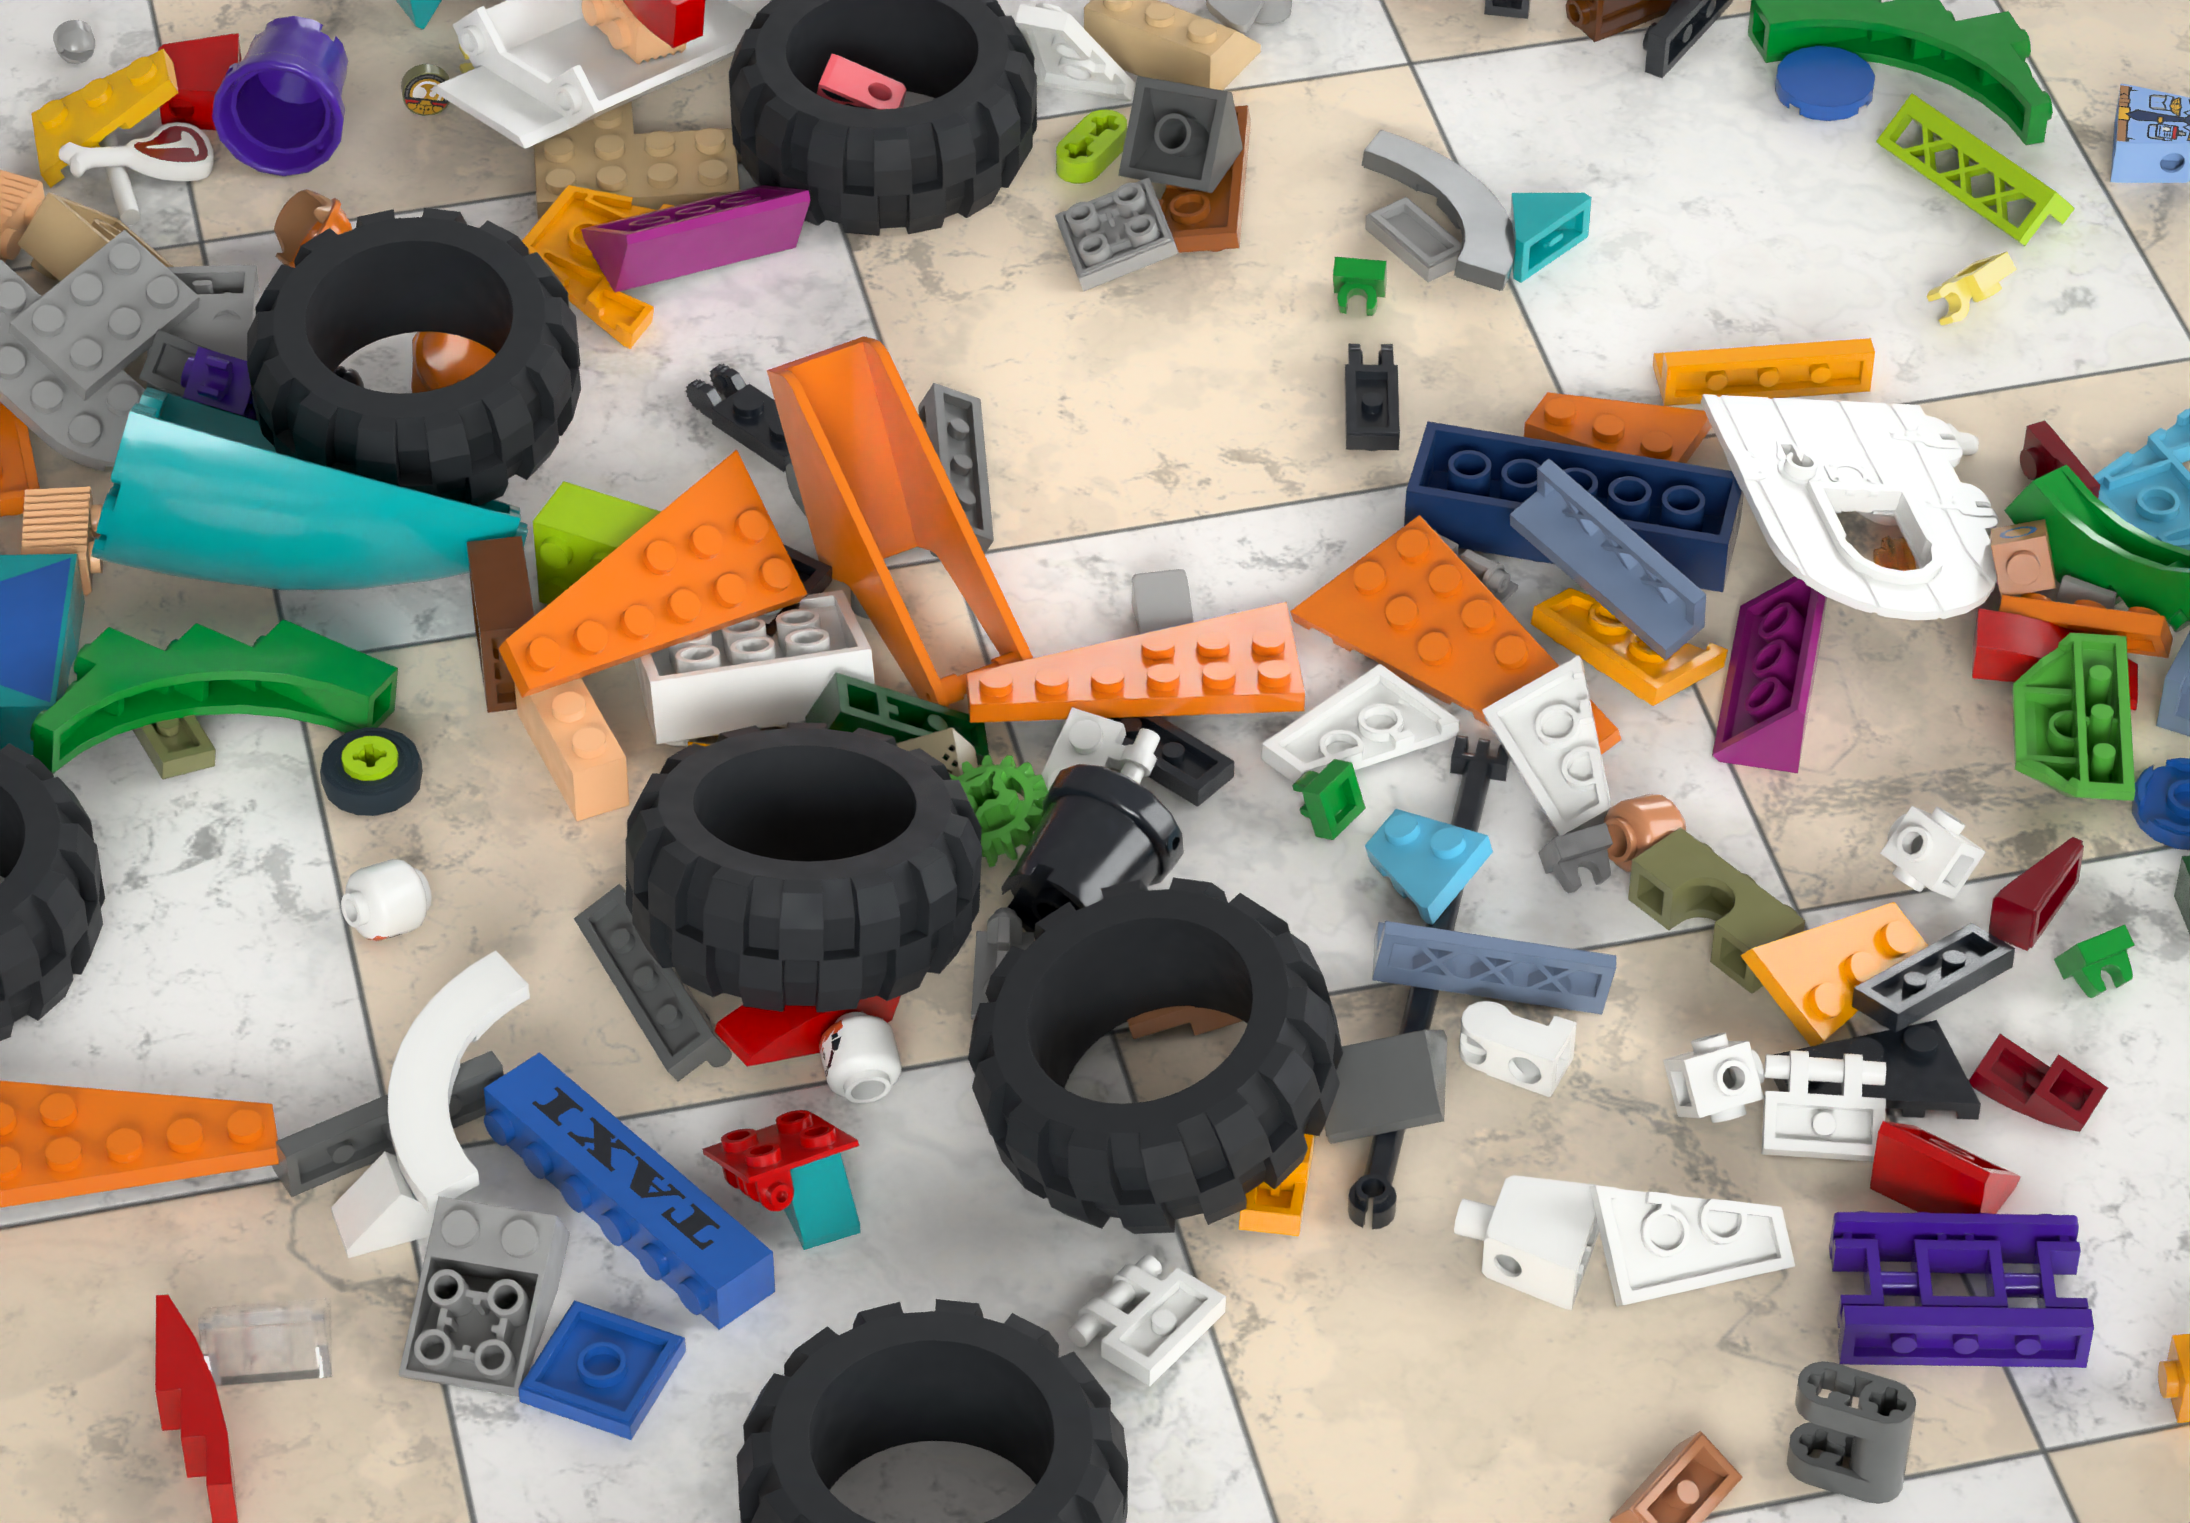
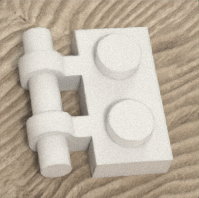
M1072 707L1041 774L1047 790L1049 791L1062 769L1077 764L1103 766L1108 769L1113 767L1121 770V774L1130 777L1140 784L1143 777H1148L1151 774L1157 761L1154 752L1160 741V736L1152 730L1142 728L1139 730L1133 745L1124 746L1122 743L1126 736V730L1123 723Z
M1790 1050L1789 1056L1766 1054L1764 1077L1788 1079V1092H1765L1762 1154L1874 1162L1878 1131L1882 1122L1885 1121L1886 1098L1862 1097V1084L1884 1086L1886 1062L1863 1061V1056L1859 1054H1844L1843 1059L1809 1057V1051ZM1808 1081L1841 1083L1842 1096L1808 1093Z
M1145 1255L1135 1265L1127 1264L1113 1277V1286L1101 1298H1091L1078 1311L1079 1319L1068 1329L1067 1333L1070 1340L1076 1346L1082 1348L1087 1346L1095 1337L1103 1338L1101 1340V1357L1150 1387L1225 1313L1226 1296L1178 1267L1163 1281L1157 1279L1162 1273L1160 1262L1151 1255ZM1140 1303L1129 1314L1123 1312L1129 1304L1137 1305Z

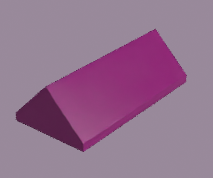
M760 185L581 230L586 245L615 293L796 248L811 200L809 190Z
M1795 576L1740 606L1712 756L1719 762L1798 773L1824 626L1827 597L1809 587L1803 580Z

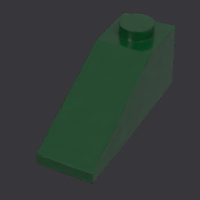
M837 672L833 675L805 717L806 723H827V729L853 733L858 728L892 736L895 738L896 743L953 727L975 748L978 765H982L984 756L989 755L984 722L970 723L969 714Z

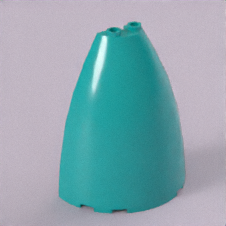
M147 387L141 396L140 402L134 404L128 415L110 478L114 484L110 488L109 493H107L96 531V533L100 534V537L95 539L91 557L176 577L275 590H359L432 581L469 573L466 542L522 536L524 547L528 533V524L520 522L521 511L519 507L496 499L483 505L475 506L467 504L465 501L459 502L276 453L275 447L262 435L257 420Z

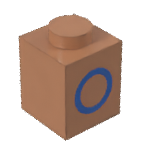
M2045 519L1991 529V549L2001 598L2002 595L2015 596L2056 588L2055 568Z

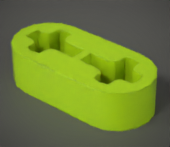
M1097 110L1085 116L1056 147V173L1064 181L1074 184H1083L1096 179L1123 152L1127 133V119L1124 115L1113 110Z

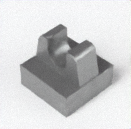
M1606 823L1554 837L1538 852L1545 873L1554 872L1567 893L1575 892L1582 886L1581 879L1578 876V867H1585L1590 870L1596 885L1602 884L1611 875L1607 849L1613 845Z

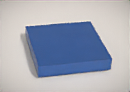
M574 1300L519 1386V1400L521 1403L632 1440L686 1352L685 1338Z

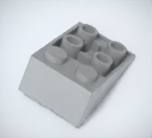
M257 266L167 267L200 297L199 308L168 333L210 350L247 361V332L256 316L255 307L260 300ZM151 347L147 349V356L149 354ZM147 382V387L160 390L166 393H170L179 397H183L182 395L176 394L174 392H171L169 390H166L164 388Z
M438 1196L399 1376L519 1397L518 1388L530 1370L559 1287L570 1232L559 1217Z

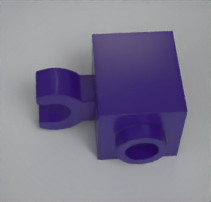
M198 346L196 356L188 358L182 372L181 387L185 388L183 398L256 420L257 416L253 406L247 361Z

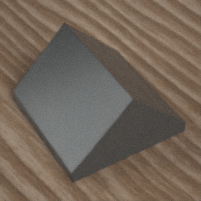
M1138 76L1118 176L1138 180L1150 178V181L1154 183L1213 193L1243 150L1232 92Z
M1421 1030L1342 1046L1343 1055L1336 1070L1340 1085L1324 1125L1330 1144L1444 1122L1447 1036L1444 1030Z

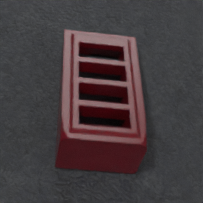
M2071 837L2001 889L1993 898L1989 933L2023 950L2028 951L2030 948H2033L2079 882L2084 851L2083 841Z

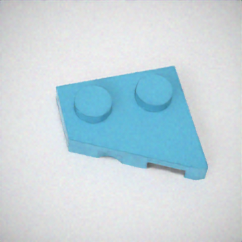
M1399 809L1394 810L1365 845L1371 864L1382 876L1389 877L1393 888L1404 899L1409 897L1417 906L1420 917L1425 923L1432 925L1493 853L1488 835Z

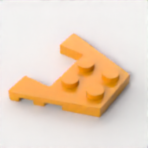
M568 185L524 237L522 242L529 249V254L537 252L549 265L568 292V300L619 343L631 349L652 323L654 306L620 291L614 293L586 245L581 229L657 210L632 205L633 197ZM663 204L659 210L674 207V205Z

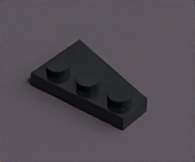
M1937 1020L1910 1025L1897 1033L1886 1030L1797 1049V1051H1809V1057L1843 1059L1844 1054H1859L1863 1056V1061L1886 1062L1885 1085L1862 1084V1097L1886 1098L1885 1108L1901 1109L1902 1117L1924 1118L1926 1110L1956 1111L1957 1119H1979L1981 1103ZM1790 1051L1773 1055L1789 1056ZM1774 1079L1780 1092H1788V1079ZM1808 1081V1093L1842 1096L1841 1083Z

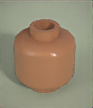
M1647 794L1623 800L1610 807L1604 818V823L1607 825L1613 845L1607 849L1608 857L1626 872H1631L1632 859L1680 827L1686 831L1685 820L1675 804L1665 796L1658 794Z

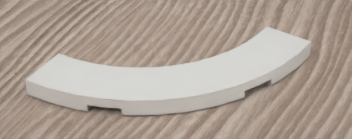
M496 950L466 968L449 981L428 1002L414 1020L401 1042L393 1063L388 1087V1119L392 1144L402 1175L412 1193L428 1213L436 1209L438 1196L455 1199L479 1185L478 1170L467 1158L457 1141L449 1114V1104L453 1085L460 1068V1059L471 1042L478 1041L497 1020L511 1009L530 999L529 984Z

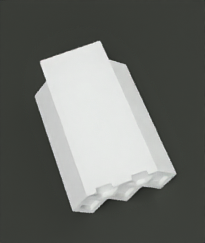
M507 0L488 9L482 6L453 24L458 35L459 44L465 54L468 55L474 69L440 83L430 90L526 149L733 56L745 30L750 28L756 14L771 0H705L703 36L687 42L686 49L682 53L679 51L674 55L668 53L665 58L660 55L657 60L651 58L648 63L643 60L640 64H637L622 49L616 50L613 48L606 34L597 26H590L586 22L582 13V0Z

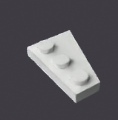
M1038 3L1035 7L1020 4L1015 24L1035 57L1034 71L1037 75L1038 85L1126 101L1132 100L1136 83L1068 12H1064L1060 7L1049 3Z

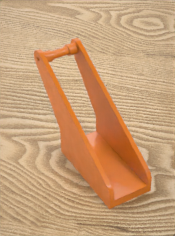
M863 336L767 370L818 560L832 567V579L845 583L853 591L919 699L949 708L950 704L963 700L967 693L966 673L959 676L951 674L939 679L883 560L912 548L920 547L937 555L1001 655L991 659V664L970 672L1032 659L1033 656L885 346L879 340Z

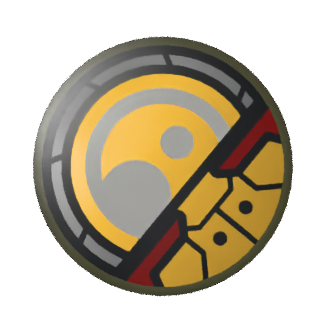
M420 64L408 70L401 81V92L406 107L413 113L422 116L435 115L442 112L450 102L430 89L449 80L448 74L441 67L433 64Z

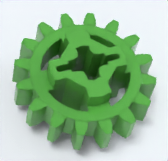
M985 755L982 760V766L974 768L968 761L963 762L962 770L964 774L959 777L952 774L949 775L952 780L960 781L981 825L982 857H986L989 867L996 865L998 855L1006 854L1012 861L1018 859L1016 848L1021 844L1027 846L1033 832L1042 819V802L1048 792L1042 775H1035L1029 762H1025L1017 768L1013 756L1007 755L1000 765H994L990 755ZM1017 793L1024 797V801L1019 800Z

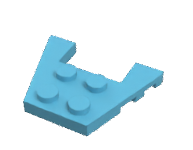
M2190 408L2177 415L2176 424L2168 430L2159 428L2148 436L2147 445L2136 453L2131 454L2127 451L2093 476L2100 484L2098 499L2123 520L2160 541L2190 550V472L2182 463L2190 461Z

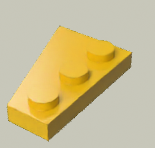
M164 49L147 57H140L129 66L104 78L95 79L84 88L59 100L49 101L39 110L31 113L40 175L50 188L65 178L60 170L68 164L59 158V149L63 145L71 142L82 147H100L99 143L118 127L131 129L179 93L173 61Z

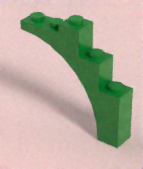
M1751 0L1748 36L1765 63L1782 61L1788 54L1801 48L1815 46L1841 48L1857 54L1866 62L1881 63L1917 72L1960 90L1984 104L2004 120L2026 146L2042 143L2045 140L2047 121L2052 118L2053 113L2052 102L2049 94L2046 91H2042L2032 77L2031 69L2027 62H2025L2031 53L2029 36L2026 30L2018 26L2009 11L1955 21L1952 12L1946 10L1940 0H1893L1881 2V0Z
M2067 464L2033 480L2004 510L2014 524L2046 520L2055 568V578L2060 585L2063 577L2068 575L2116 592L2115 605L2123 600L2128 608L2144 607L2156 611L2160 616H2165L2168 626H2171L2175 632H2179L2190 625V550L2160 541L2123 520L2094 496Z
M284 619L266 636L261 635L258 637L252 647L196 623L179 640L174 639L171 641L165 651L108 627L91 644L87 643L79 650L74 662V673L77 674V680L68 686L64 695L52 707L41 711L35 718L30 730V739L33 741V756L39 759L54 774L78 754L115 735L152 723L175 718L179 719L190 715L249 714L284 717L327 726L344 733L366 727L378 728L395 711L398 668Z

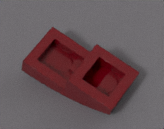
M1999 1034L1969 1079L1974 1089L2014 1111L2043 1123L2080 1132L2108 1089L2107 1086L2058 1054L2052 1064L2048 1066L2002 1034Z

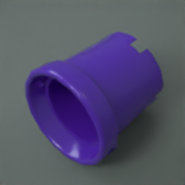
M288 16L276 18L267 23L265 30L258 35L256 34L243 61L230 65L220 87L214 95L212 119L220 141L237 160L258 172L279 176L309 173L327 162L341 142L345 114L341 95L347 75L348 58L343 43L337 36L332 41L328 35L321 32L323 25L314 19Z

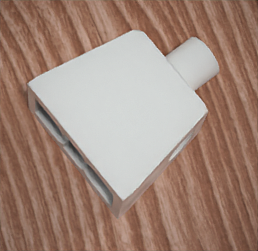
M1513 1175L1505 1179L1496 1206L1462 1199L1456 1216L1454 1234L1484 1241L1482 1273L1487 1278L1561 1308L1572 1310L1600 1232L1589 1187L1595 1184Z

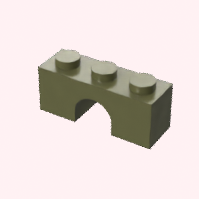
M1681 827L1632 859L1628 900L1667 930H1671L1681 922L1691 918L1701 917L1715 920L1710 962L1751 994L1763 987V984L1740 955L1752 948L1804 931L1805 920L1792 907L1781 903L1757 885L1749 875L1741 873L1718 856L1709 845L1698 841Z

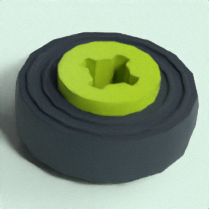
M366 727L347 732L332 741L323 753L320 769L321 783L328 800L340 810L355 815L378 816L398 810L409 803L420 790L423 772L422 760L414 742L403 733L388 728Z

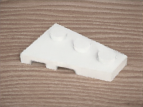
M1580 655L1482 710L1487 723L1558 836L1604 823V818L1610 807H1612L1585 671Z
M1378 664L1262 743L1261 759L1295 783L1307 771L1320 773L1333 759L1352 762L1355 771L1455 738L1459 735L1460 720L1383 665Z
M1598 1185L1589 1186L1616 1306L1795 1267L1782 1207L1719 1199L1684 1197L1650 1191L1624 1190Z

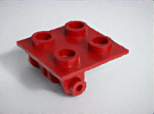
M795 1110L778 1116L775 1119L776 1124L759 1130L738 1129L726 1133L721 1137V1143L703 1148L702 1150L705 1156L722 1166L724 1178L729 1185L740 1189L743 1194L756 1202H760L766 1209L781 1211L790 1205L794 1197L791 1169L859 1146V1141L812 1112Z

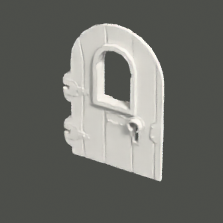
M1703 394L1701 405L1769 547L1779 562L1795 577L1803 580L1806 585L1822 595L1854 609L1869 613L1875 612L1884 617L1908 620L1946 619L1965 614L1985 603L1990 593L1993 592L1997 583V575L1989 536H1991V529L1997 527L1999 518L1994 509L1991 508L1989 499L1979 488L1971 484L1960 483L1953 467L1959 464L1963 450L1959 443L1955 441L1954 433L1945 422L1935 417L1925 416L1920 405H1886V403L1849 401L1837 403L1829 400L1768 399V397L1728 395L1717 397V395ZM1841 511L1872 513V515L1893 516L1920 569L1908 571L1894 570L1881 567L1863 558L1845 540L1846 533L1836 513H1841Z

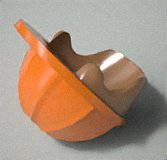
M307 189L301 190L292 196L283 206L275 222L274 232L282 249V253H277L275 257L284 265L295 268L294 259L301 245L329 228L338 235L352 230L348 217L340 208V201L336 198L330 200L321 194Z

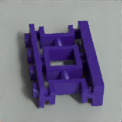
M1867 1211L1835 1213L1829 1244L1832 1272H1863L1865 1295H1840L1837 1324L1838 1328H1840L1838 1340L1839 1364L2087 1368L2094 1331L2092 1309H2088L2087 1298L2056 1297L2054 1275L2077 1274L2081 1253L2080 1242H2077L2079 1231L2077 1216L1929 1212L1884 1213ZM1880 1262H1911V1272L1881 1271ZM2003 1263L2032 1264L2033 1273H2004ZM1930 1273L1985 1274L1988 1297L1933 1296ZM1884 1296H1914L1915 1306H1884ZM2007 1298H2037L2038 1308H2008Z

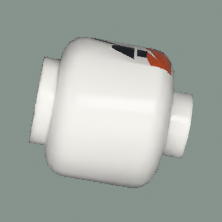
M391 859L360 868L351 874L346 885L345 895L341 900V908L345 920L351 927H355L368 940L382 941L412 932L421 926L431 906L432 896L428 881L421 871L413 868L404 860Z
M850 1012L839 1017L821 1036L819 1050L825 1077L830 1090L837 1095L845 1097L854 1103H870L883 1098L898 1081L902 1066L895 1036L890 1024L883 1019L867 1015L863 1012Z

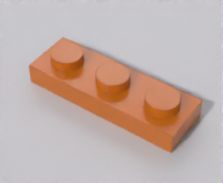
M2038 593L2021 594L2020 597L2002 595L1999 612L2013 613L2050 622L2078 633L2126 636L2127 653L2169 658L2173 636L2165 616H2160L2159 613L2152 609L2144 607H2131L2128 611L2106 609L2102 604L2091 600H2076L2074 604L2053 602L2050 598Z

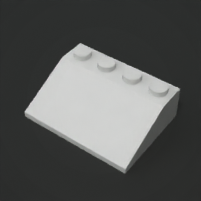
M843 590L811 594L799 602V609L785 611L776 617L783 609L781 608L634 659L648 721L656 743L686 746L688 742H696L700 737L719 735V733L755 725L758 728L776 726L777 728L784 729L787 728V722L806 723V715L836 672L875 684L871 647ZM776 617L777 632L771 637L767 635L766 623L769 624Z

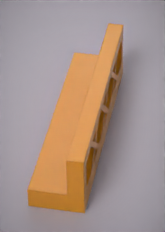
M1871 338L1654 353L1653 369L1664 406L1701 404L1703 394L1717 395V397L1728 395L1768 397V399L1870 392L1875 349Z

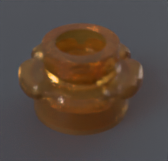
M1889 535L1885 536L1881 540V548L1873 550L1874 563L1881 567L1900 571L1916 569L1915 558L1904 536L1892 539Z

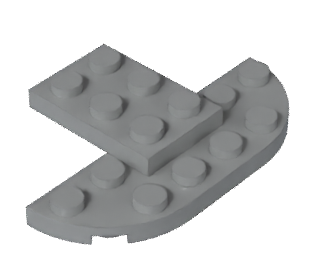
M123 230L43 296L37 293L0 259V402L47 445L67 459L105 471V466L114 467L129 412L135 403L140 402L141 396L145 391L123 369L152 346L158 329L168 333L199 308L200 297L126 230Z

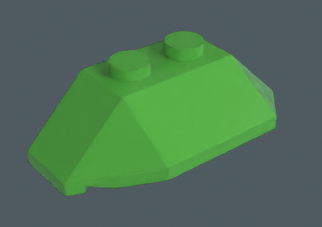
M2069 633L2059 642L2057 649L2041 658L2013 683L2012 707L2015 770L2066 797L2134 801L2135 778L2126 636Z

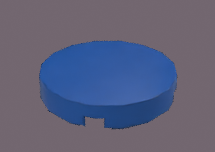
M1827 46L1801 48L1788 54L1778 65L1775 92L1783 105L1789 108V105L1792 104L1794 107L1800 108L1799 115L1806 118L1823 121L1848 119L1858 114L1859 107L1866 105L1867 108L1872 102L1875 74L1869 63L1857 54L1844 49Z
M2190 758L2166 760V766L2153 770L2154 765L2143 770L2135 782L2132 815L2139 828L2155 841L2175 849L2190 850Z

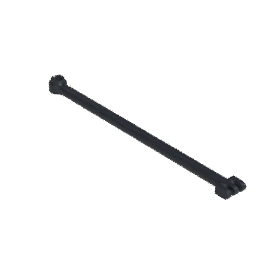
M1457 735L1451 756L1450 773L1463 776L1451 825L1478 832L1490 779L1506 782L1511 759L1501 744L1498 748L1497 757L1489 756L1491 740L1482 738L1478 740L1476 752L1469 753V737ZM1464 888L1433 925L1426 923L1425 927L1454 931ZM1410 986L1399 1035L1430 1030L1439 990ZM1406 1129L1373 1136L1364 1176L1360 1177L1353 1184L1348 1195L1349 1218L1354 1224L1362 1228L1365 1225L1369 1198H1373L1372 1230L1381 1229L1394 1220L1397 1195L1392 1183Z

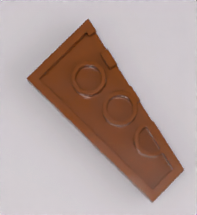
M1248 105L1235 106L1243 150L1213 193L1166 185L1161 200L1158 199L1179 253L1197 251L1217 252L1224 249L1240 248L1251 127Z

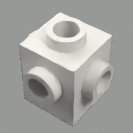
M1911 806L1907 814L1900 816L1891 826L1887 836L1888 842L1880 854L1897 865L1892 874L1909 887L1921 892L1926 886L1934 892L1955 899L1986 852L1960 834L1965 824L1950 813L1936 807L1931 814Z
M1726 1033L1713 1034L1691 1041L1693 1051L1663 1060L1678 1117L1702 1118L1710 1115L1712 1123L1727 1121L1746 1115L1745 1104L1764 1099L1760 1085L1764 1082L1763 1065L1756 1051L1751 1049L1749 1041H1728Z

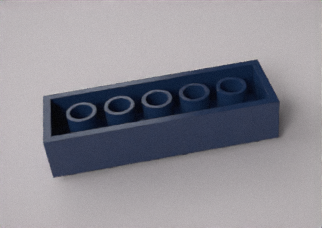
M1427 421L1406 489L1404 526L1420 515L1439 535L1459 544L1458 548L1554 564L1510 526V514L1537 491V468L1550 459L1698 588L1717 592L1724 591L1741 523L1744 493L1740 489L1732 471Z

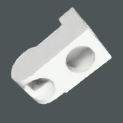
M1476 1002L1465 1009L1461 1018L1460 1057L1466 1065L1487 1073L1488 1076L1551 1097L1573 1060L1577 1023L1554 1016L1549 1026L1513 1015L1505 1006L1498 1002Z

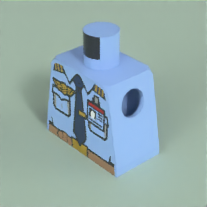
M2120 84L2114 122L2110 182H2189L2190 97Z

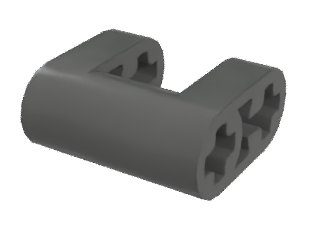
M1815 1362L1803 1368L1798 1376L1795 1406L1798 1413L1809 1423L1798 1426L1790 1435L1787 1466L1790 1473L1797 1480L1808 1485L1869 1503H1886L1897 1498L1903 1489L1916 1409V1399L1913 1392L1906 1385L1895 1380L1833 1362ZM1822 1389L1832 1391L1828 1398L1818 1396ZM1853 1397L1859 1398L1858 1409L1851 1407ZM1813 1449L1824 1451L1820 1454L1819 1458L1808 1456L1813 1452ZM1844 1456L1850 1458L1849 1469L1840 1467L1843 1466Z

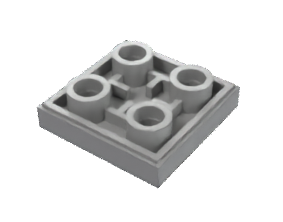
M1150 178L1136 183L1124 184L1116 191L1088 202L1076 203L1068 210L1055 215L1083 291L1179 254Z

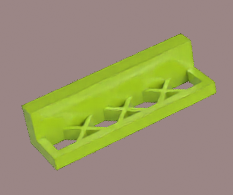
M1911 93L1876 141L1888 152L2024 246H2026L2048 215L2063 225L2075 209L2052 188L1913 93ZM1913 120L1922 127L1923 144L1903 149L1895 142ZM1933 136H1935V137L1938 138L1939 140H1938V141H1934V137H1933ZM1954 149L1958 152L1959 169L1940 174L1936 172L1935 153ZM1924 156L1925 163H1923L1916 157ZM1969 160H1970L1972 163H1974L1975 165L1970 166V165H1969ZM1987 173L1994 177L1995 194L1979 198L1972 197L1971 177ZM1960 180L1961 188L1952 182ZM2005 185L2012 190L2006 191ZM2025 198L2035 206L2017 228L2008 221L2007 202ZM1996 205L1997 213L1988 207Z

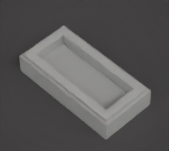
M1407 197L1366 215L1365 229L1425 281L1430 282L1455 270L1457 259L1462 252L1461 243Z

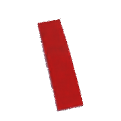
M168 1294L156 1295L155 1392L162 1431L181 1429V1443L187 1478L206 1476L212 1523H238L234 1470L228 1431L215 1381L196 1337Z

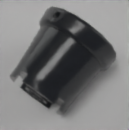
M1077 764L1062 769L1042 802L1043 814L1040 823L1015 868L1001 887L1002 895L1011 890L1014 898L1007 908L1013 909L1022 921V928L1026 932H1035V924L1068 902L1077 911L1103 900L1101 888L1141 879L1146 887L1161 883L1184 853L1182 832L1172 813L1159 799L1130 777L1096 765Z

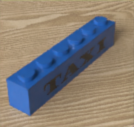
M540 1052L484 1087L486 1107L484 1124L492 1139L501 1146H509L517 1153L535 1177L538 1179L545 1178L555 1186L574 1211L578 1213L583 1211L600 1226L605 1237L613 1245H622L639 1260L644 1271L656 1281L661 1279L678 1294L683 1305L692 1314H701L720 1330L775 1292L773 1251Z

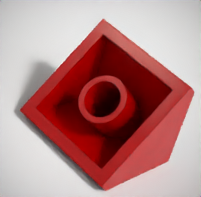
M1883 1121L1877 1135L1870 1189L1917 1212L1996 1214L2016 1188L2021 1176L1917 1126Z

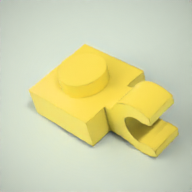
M2008 252L1973 262L1942 283L1941 286L1931 289L1926 297L1929 302L1944 297L1949 304V311L1939 319L1941 325L1955 323L1967 316L1971 297L1976 303L1996 294L2002 289L1999 281L2014 272L2016 268Z

